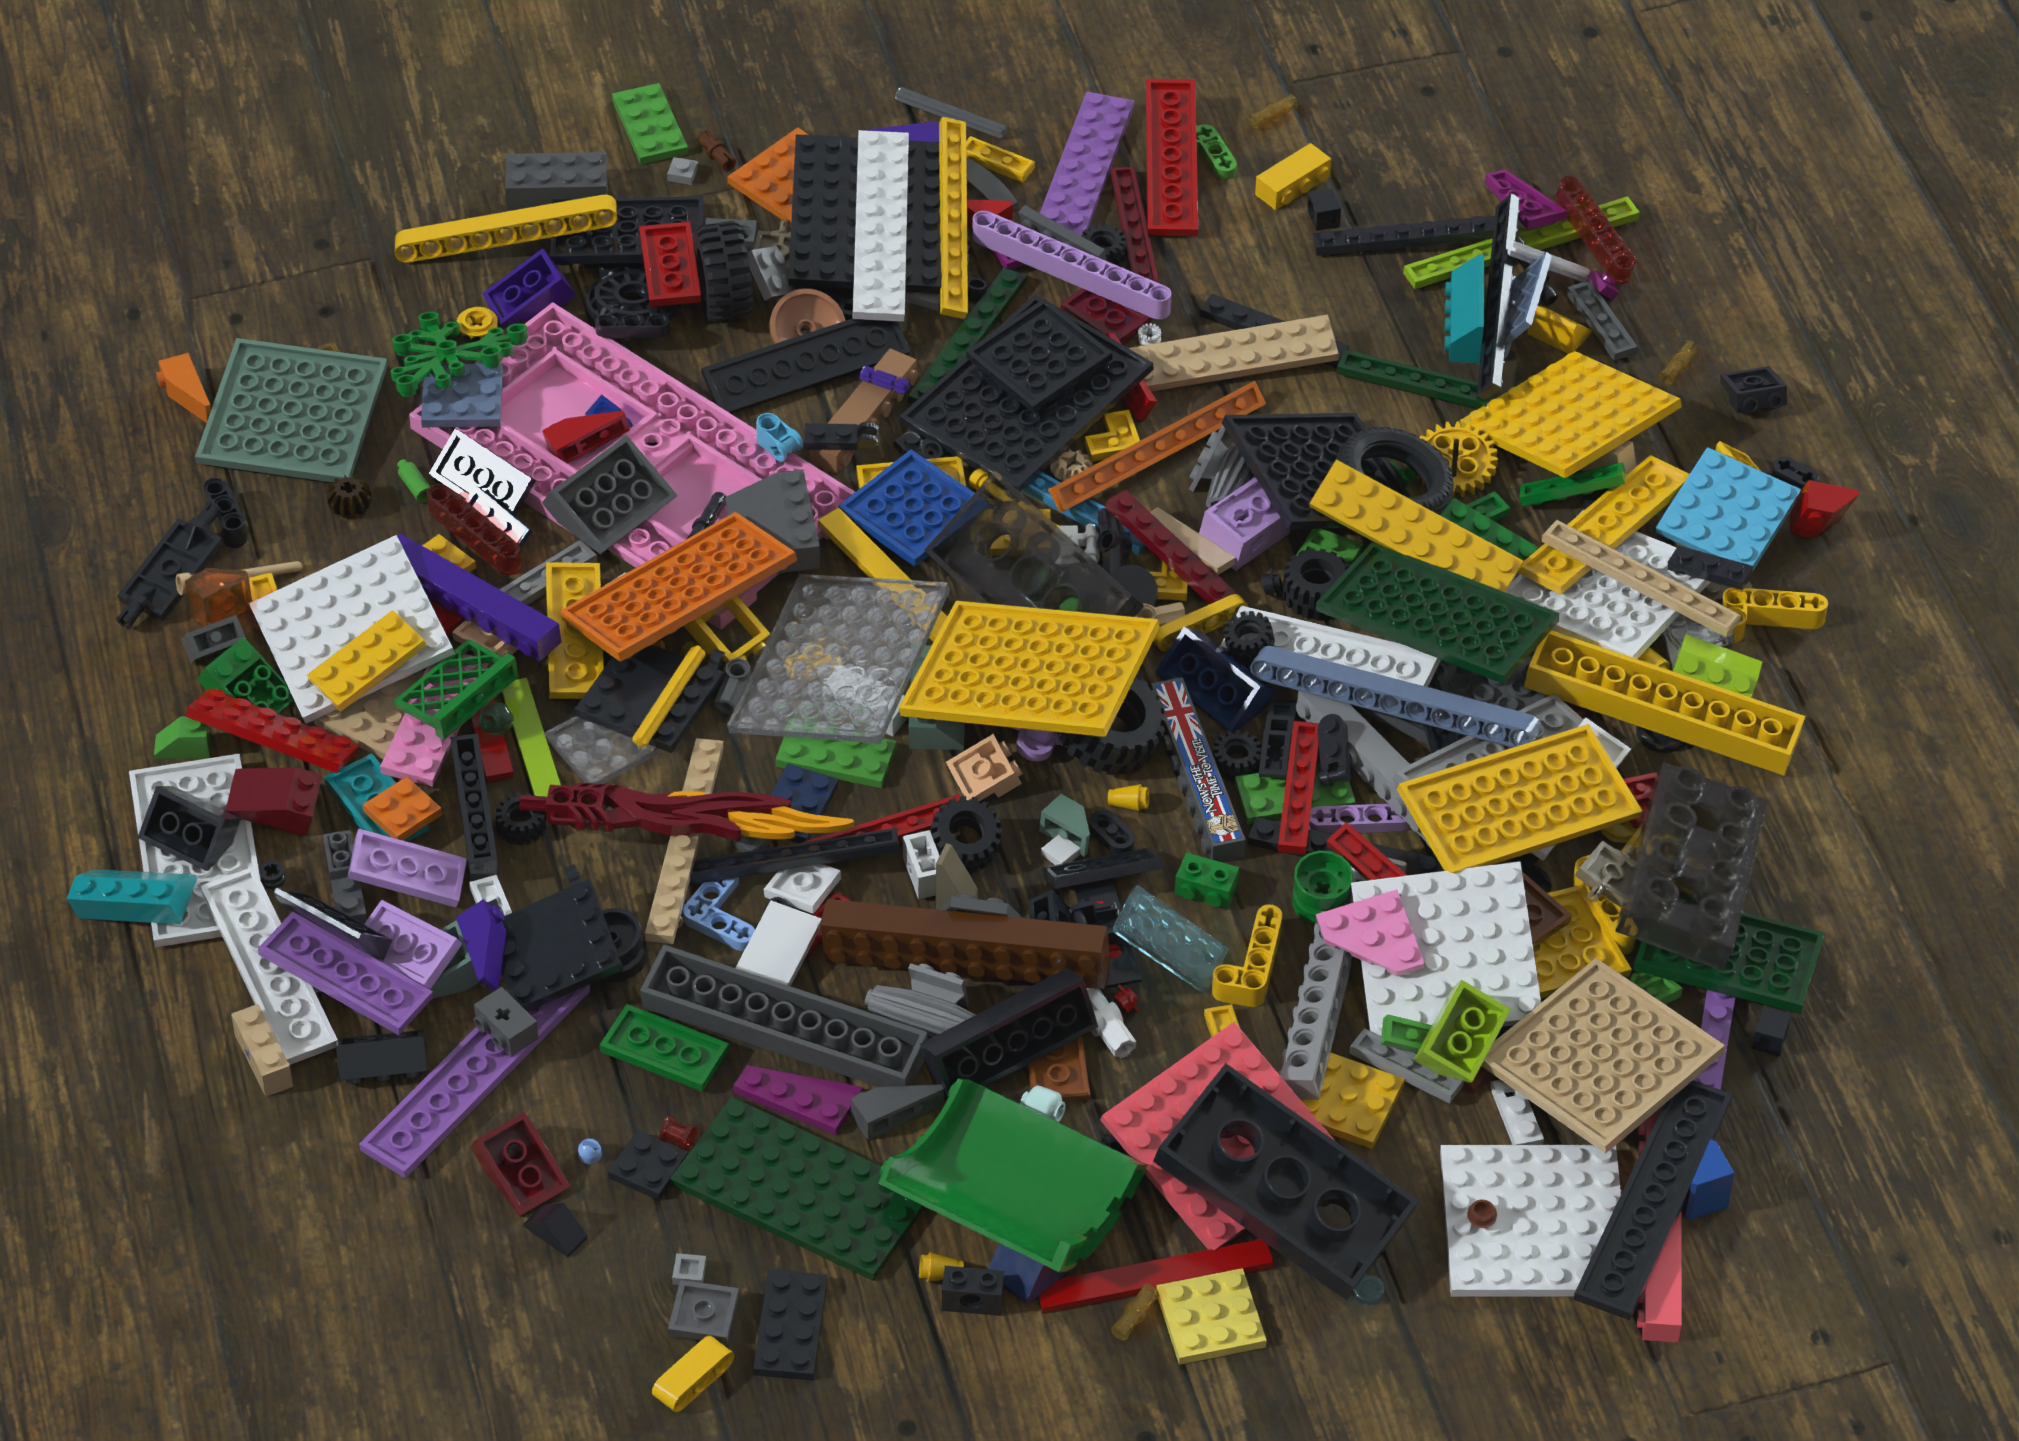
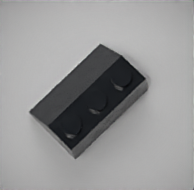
M156 786L137 838L205 871H209L232 845L241 818L174 786Z
M423 1029L404 1031L400 1035L385 1033L338 1038L336 1043L339 1079L346 1080V1084L364 1082L363 1078L375 1077V1081L393 1079L392 1075L403 1073L405 1078L422 1076L421 1072L427 1071Z

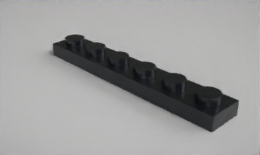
M1211 294L1200 309V317L1234 330L1286 322L1215 294ZM1335 340L1339 360L1325 362L1324 364L1337 368L1344 350H1349V345Z

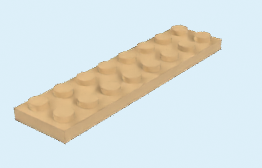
M1328 315L1129 348L1153 362L1154 370L1144 378L1151 392L1339 360V353Z

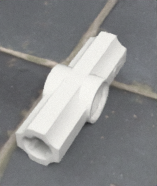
M1087 988L1099 1026L1091 1031L1094 1036L1100 1035L1114 1057L1124 1058L1130 1055L1131 1051L1136 1048V1040L1124 1025L1118 1006L1114 1002L1109 1003L1100 989Z

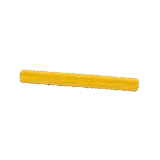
M700 646L691 647L634 734L632 741L637 747L642 748L648 745L705 657V651Z

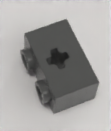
M237 615L186 633L181 638V642L190 664L222 653L242 637L245 639L246 637Z
M502 987L474 1004V1022L481 1032H486L492 1038L495 1046L500 1050L504 1049L511 1057L539 1039L537 1021Z

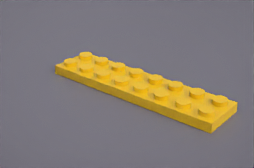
M1650 455L1625 476V484L1615 489H1609L1567 525L1615 550L1675 498L1690 474ZM1545 543L1523 561L1519 574L1561 595L1589 572L1592 567Z
M1338 460L1334 462L1309 503V507L1377 544L1505 593L1523 565V560Z

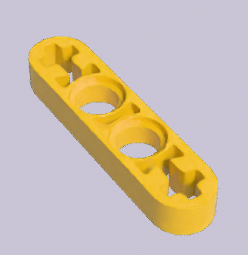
M1230 595L1162 625L1153 642L1161 651H1168L1183 627L1197 629L1207 634L1225 626L1228 620L1233 622L1232 617L1237 614L1241 606L1248 607V605L1240 595Z

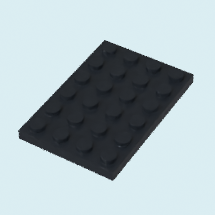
M704 196L614 198L617 207V221L613 226L551 237L550 258L556 265L561 266L569 264H644L639 226L690 222L693 238L694 230L699 225H704ZM553 199V203L575 199Z

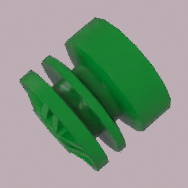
M1331 851L1308 853L1299 860L1294 873L1292 905L1295 913L1303 921L1315 925L1317 923L1316 914L1321 913V911H1328L1348 905L1352 892L1351 883L1353 882V871L1349 862L1341 855Z

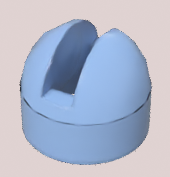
M588 1138L580 1143L578 1157L582 1163L591 1165L601 1159L602 1151L598 1141Z

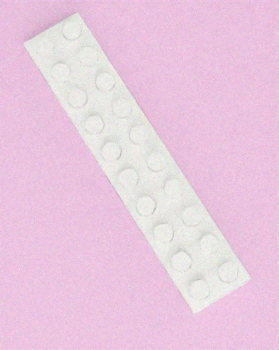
M862 130L858 132L853 319L904 321L909 133Z

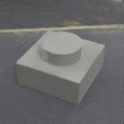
M674 157L667 173V180L692 185L698 170V161Z
M676 1253L672 1276L673 1285H679L680 1280L703 1283L706 1256Z

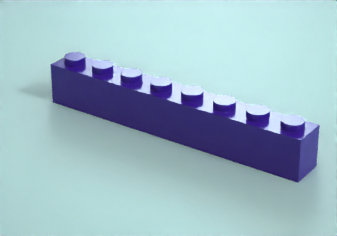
M402 534L397 536L428 599L434 600L446 610L455 612L464 620L476 624L483 631L497 636L504 643L511 644L525 655L532 656L538 661H541L562 643L559 623L408 537Z

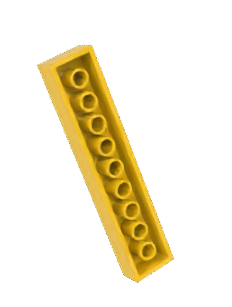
M1552 630L1537 646L1529 664L1524 684L1525 688L1548 696L1556 694L1563 701L1785 776L1805 720V716Z

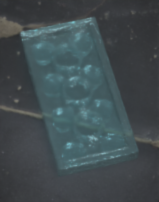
M1138 885L1132 889L1111 930L1203 994L1210 989L1213 981V971L1216 967L1222 965L1229 950L1226 945Z

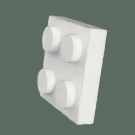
M823 864L781 870L775 874L764 888V896L769 899L781 897L791 907L814 914L841 880V871Z

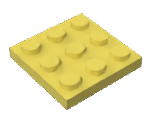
M1243 1268L1156 1285V1294L1179 1365L1266 1348L1267 1340Z

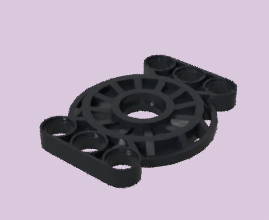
M599 264V276L601 279L592 284L586 294V307L591 317L595 319L596 334L602 338H660L667 336L670 333V320L679 313L682 304L650 307L644 264ZM634 295L644 297L640 300L624 299L626 297Z

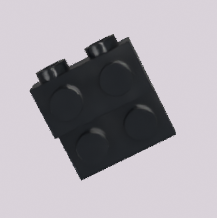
M1770 366L1720 374V384L1729 393V403L1737 413L1749 414L1759 409L1773 410L1787 405V385Z

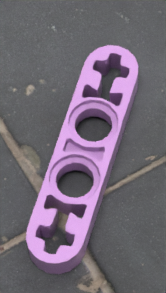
M1389 804L1318 806L1311 809L1309 829L1334 834L1345 823L1340 820L1343 816H1351L1355 819L1348 824L1359 833L1397 832L1411 829L1410 825L1404 819H1401L1400 815H1397ZM1378 815L1382 820L1373 822L1368 819V816Z

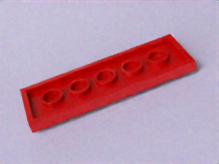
M208 689L188 706L186 717L335 773H338L357 755L359 744L351 742L345 736H335L327 733L321 727H311L303 724L297 718L284 717L276 714L270 708H260L252 705L246 699H236L228 696L219 689Z

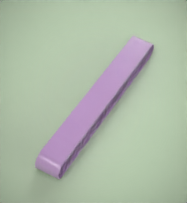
M979 211L974 214L972 238L977 244L1151 318L1165 319L1170 315L1171 290L1168 287L994 213Z

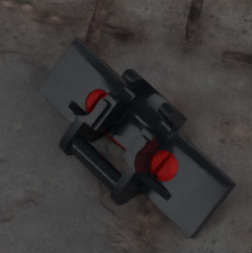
M1112 878L1073 885L1078 904L1070 908V915L1075 919V922L1107 926L1111 964L1105 989L1117 987L1118 984L1123 986L1142 982L1132 944L1139 943L1142 933L1139 924L1133 923L1134 906L1132 900H1127L1125 902L1126 906L1121 909Z

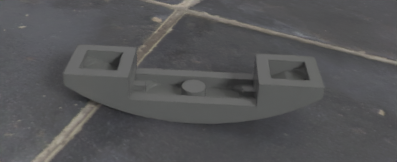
M966 157L967 188L982 197V200L1013 201V208L1018 205V201L999 179L983 166Z

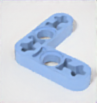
M739 877L703 883L683 907V920L685 924L727 946L744 951L755 931L754 927L719 910L721 905L738 886ZM708 892H715L719 895L715 899H706L704 897ZM716 922H723L727 924V926L724 929H715L712 927V925Z

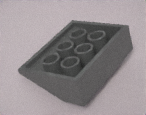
M626 435L550 491L542 504L560 525L599 554H602L678 495Z
M804 469L777 472L725 497L728 516L737 512L795 551L797 561L777 573L820 568V546Z

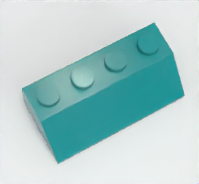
M1479 254L1453 270L1451 282H1446L1445 297H1450V300H1445V315H1449V318H1445L1444 333H1449V336H1445L1444 351H1449V362L1480 363L1484 328V255Z
M93 869L75 876L67 896V901L80 919L181 924L198 878L192 874Z

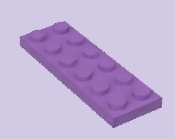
M292 912L258 947V955L397 1035L401 1034L433 998V991L295 912Z

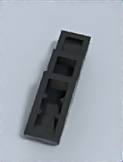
M1269 700L1268 715L1266 716L1259 777L1287 778L1297 701Z

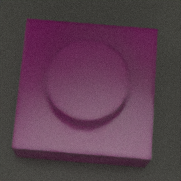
M1592 270L1587 276L1599 293L1614 300L1620 293L1614 287L1615 280L1607 273L1600 274Z

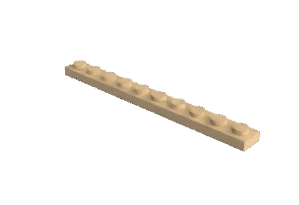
M696 738L682 791L712 794L724 749L723 741ZM702 833L670 836L645 931V941L674 943L690 881V874L693 870Z

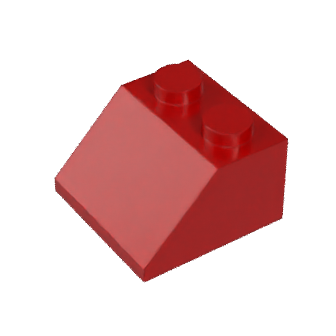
M1809 480L1801 490V496L1790 512V533L1799 534L1806 538H1815L1841 520L1859 496V490Z

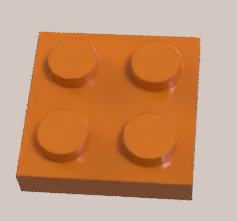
M407 776L363 804L364 813L390 837L402 841L442 815V808Z

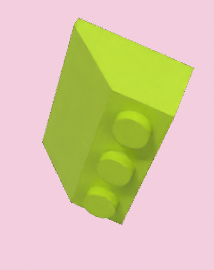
M1685 634L1672 671L1752 698L1759 678L1762 661Z
M1461 980L1451 989L1413 1060L1438 1075L1469 1083L1473 1082L1511 1009Z

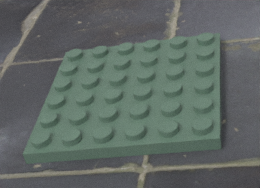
M236 338L195 455L196 463L333 483L335 478L343 479L344 475L347 478H351L388 367L387 359Z

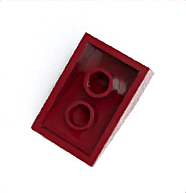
M297 767L235 769L225 811L242 820L306 837L313 817L322 774Z
M526 1112L476 1139L470 1147L485 1173L519 1217L571 1187Z

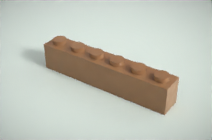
M889 349L874 367V371L878 369L897 376L896 379H899V377L907 379L909 386H913L916 383L919 375L917 359L893 349ZM862 381L827 424L859 425L862 422H874V424L878 425L884 417L889 416L892 407L897 401L900 402L904 394L895 392V389L891 391L873 385V381L870 383ZM810 450V463L838 474L843 466L849 464L857 450Z

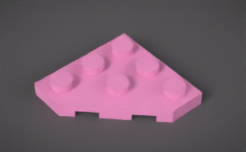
M1398 890L1316 914V920L1325 944L1333 948L1338 947L1350 952L1351 956L1371 965L1374 963L1387 969V972L1395 976L1425 968Z

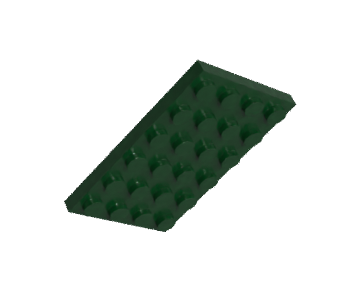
M1659 891L1633 970L1801 1014L1825 933Z

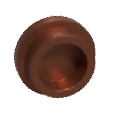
M1481 1199L1475 1201L1468 1208L1467 1218L1475 1227L1488 1228L1496 1222L1497 1211L1490 1201Z

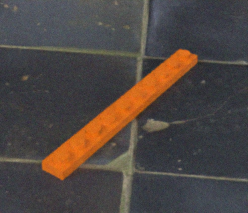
M1253 381L1048 490L1061 513L1211 434L1213 431L1220 429L1225 415H1247L1264 406L1266 402L1256 381Z

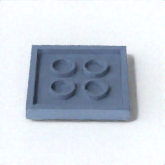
M503 363L499 367L492 369L486 368L485 364H464L465 374L459 377L451 376L452 385L448 388H437L435 375L431 372L423 382L422 428L501 427ZM441 364L445 372L449 374L448 364Z

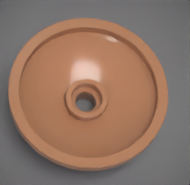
M799 289L786 294L775 305L770 317V333L774 344L803 335L800 331L802 328L807 329L808 333L846 320L839 305L827 294L813 289Z

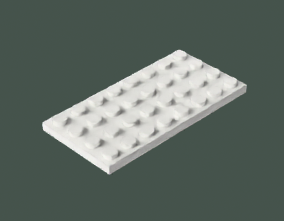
M240 754L129 771L138 834L156 786H174L225 811L235 769H242ZM241 819L232 845L209 871H205L139 839L144 872L192 874L198 878L181 924L151 923L155 947L222 937L201 893L200 886L253 866L260 879L251 822Z

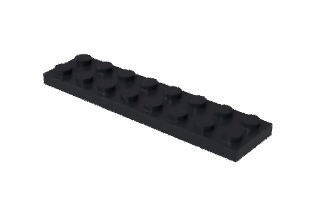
M852 318L703 367L701 374L714 404L733 414L859 372L864 366L874 367L889 349L907 356L911 351L898 321Z

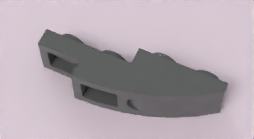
M351 831L323 834L335 908L361 923L366 922L367 916L360 881L347 878L354 847Z

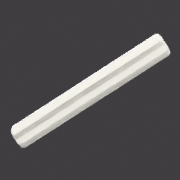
M1516 241L1507 246L1509 256L1531 264L1545 253ZM1552 255L1548 269L1580 282H1586L1587 276L1590 273L1589 268Z

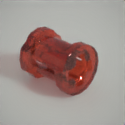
M670 1115L665 1119L661 1127L659 1138L663 1141L670 1140L681 1145L682 1149L689 1150L695 1141L698 1128L693 1125L687 1126L676 1121L674 1116Z

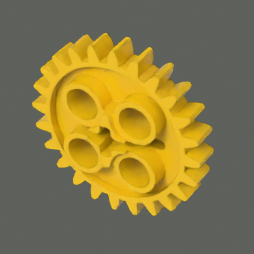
M1459 421L1456 422L1455 427H1451L1449 422H1446L1444 429L1437 424L1435 432L1427 429L1426 437L1420 436V439L1426 440L1442 454L1451 471L1454 442H1459L1457 475L1453 477L1452 498L1455 496V492H1459L1463 498L1467 490L1472 495L1475 494V487L1483 490L1484 482L1491 483V476H1495L1498 465L1497 449H1494L1493 440L1488 441V434L1479 435V427L1473 431L1470 430V423L1461 428ZM1417 473V479H1421L1422 477ZM1422 479V485L1426 486V483Z

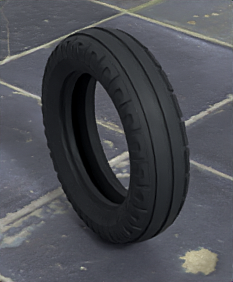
M1373 427L1352 435L1340 448L1336 460L1362 474L1364 472L1361 468V462L1368 458H1390L1408 465L1422 477L1428 492L1421 496L1407 498L1438 515H1441L1449 505L1454 487L1452 471L1442 454L1426 440L1420 439L1419 436L1396 428Z

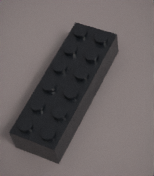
M1067 967L921 1043L920 1046L933 1085L943 1086L944 1099L947 1101L949 1090L953 1083L957 1082L958 1078L969 1079L985 1087L1099 1026L1084 979Z

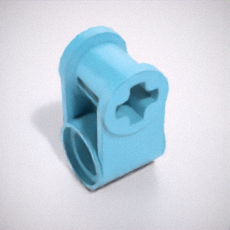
M764 413L757 418V443L771 453L776 460L782 462L787 458L788 454L803 448V440L799 433L780 420L777 415Z

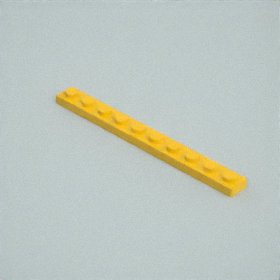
M942 117L939 122L942 285L940 289V314L965 319L968 314L966 122Z

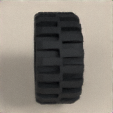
M726 221L699 225L694 230L693 239L701 300L706 317L713 322L748 317L753 311V290L747 249L739 223Z
M1135 678L1116 715L1125 722L1130 732H1117L1109 729L1106 737L1057 732L1061 734L1059 739L1063 747H1068V754L1072 758L1076 757L1079 759V764L1084 767L1088 765L1093 768L1092 771L1098 773L1106 771L1107 775H1117L1118 772L1127 774L1131 773L1132 770H1138L1145 762H1148L1165 732V709L1162 702H1158V694L1155 690L1151 691L1148 688L1149 684L1146 681H1140Z

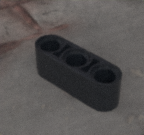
M216 477L206 480L203 484L205 504L210 501L212 505L215 503L222 510L213 522L223 542L230 548H239L245 545L247 542L245 519L227 483L223 479Z

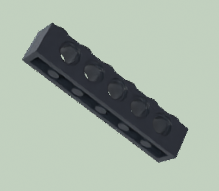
M478 733L450 737L471 882L497 875L499 880L497 854Z

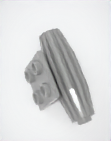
M1223 425L1218 433L1212 432L1206 444L1210 446V449L1207 447L1203 449L1197 461L1201 466L1196 464L1189 478L1193 479L1189 488L1192 492H1194L1200 478L1212 479L1206 500V507L1208 509L1255 477L1234 442L1229 448L1221 442V438L1226 430Z
M910 963L908 970L911 977L912 990L876 985L874 990L869 989L865 998V1005L868 1006L869 1013L926 1031L929 1038L976 1015L959 1006L968 1007L969 1004L964 980L951 972H946V974L937 972L926 964H919L918 966Z

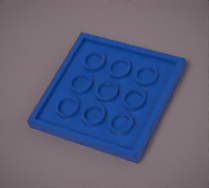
M911 449L838 505V508L860 529L913 566H917L988 510V502Z

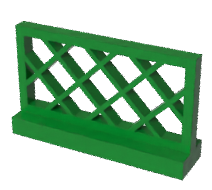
M467 639L454 650V655L443 659L394 700V705L396 708L435 728L436 736L445 740L519 677L515 657L508 653L502 657ZM469 650L478 654L475 657L462 658ZM495 663L490 668L482 669V664ZM478 664L477 670L463 671L462 666ZM459 667V672L443 674L447 668ZM477 678L471 684H463V679ZM459 680L460 685L444 687L445 681ZM440 682V687L425 689L429 683ZM459 693L453 699L445 700L444 695ZM441 695V701L425 702V697ZM421 698V703H406L410 699ZM440 709L432 716L426 713V710Z

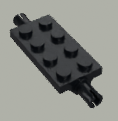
M208 501L196 518L193 517L188 522L178 518L117 595L119 601L127 605L116 618L121 626L124 627L126 625V628L130 629L141 613H146L162 621L166 619L183 597L177 590L176 575L190 573V575L194 574L195 577L199 576L224 544L222 537L213 534L209 528L216 517L222 512L217 504L214 503L212 505V502Z

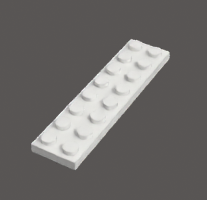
M1241 606L1236 614L1239 618L1241 617V612L1245 611V615H1249V611H1254L1255 616L1258 612L1263 614V618L1266 616L1269 622H1271L1275 638L1274 647L1428 687L1441 659L1400 643ZM1248 633L1243 635L1240 640H1252L1259 634ZM1223 639L1220 647L1228 652L1225 639Z
M254 866L200 886L201 893L255 1005L259 1004L289 1065L336 1048L338 1039L312 986L258 955V947L276 930L281 922Z

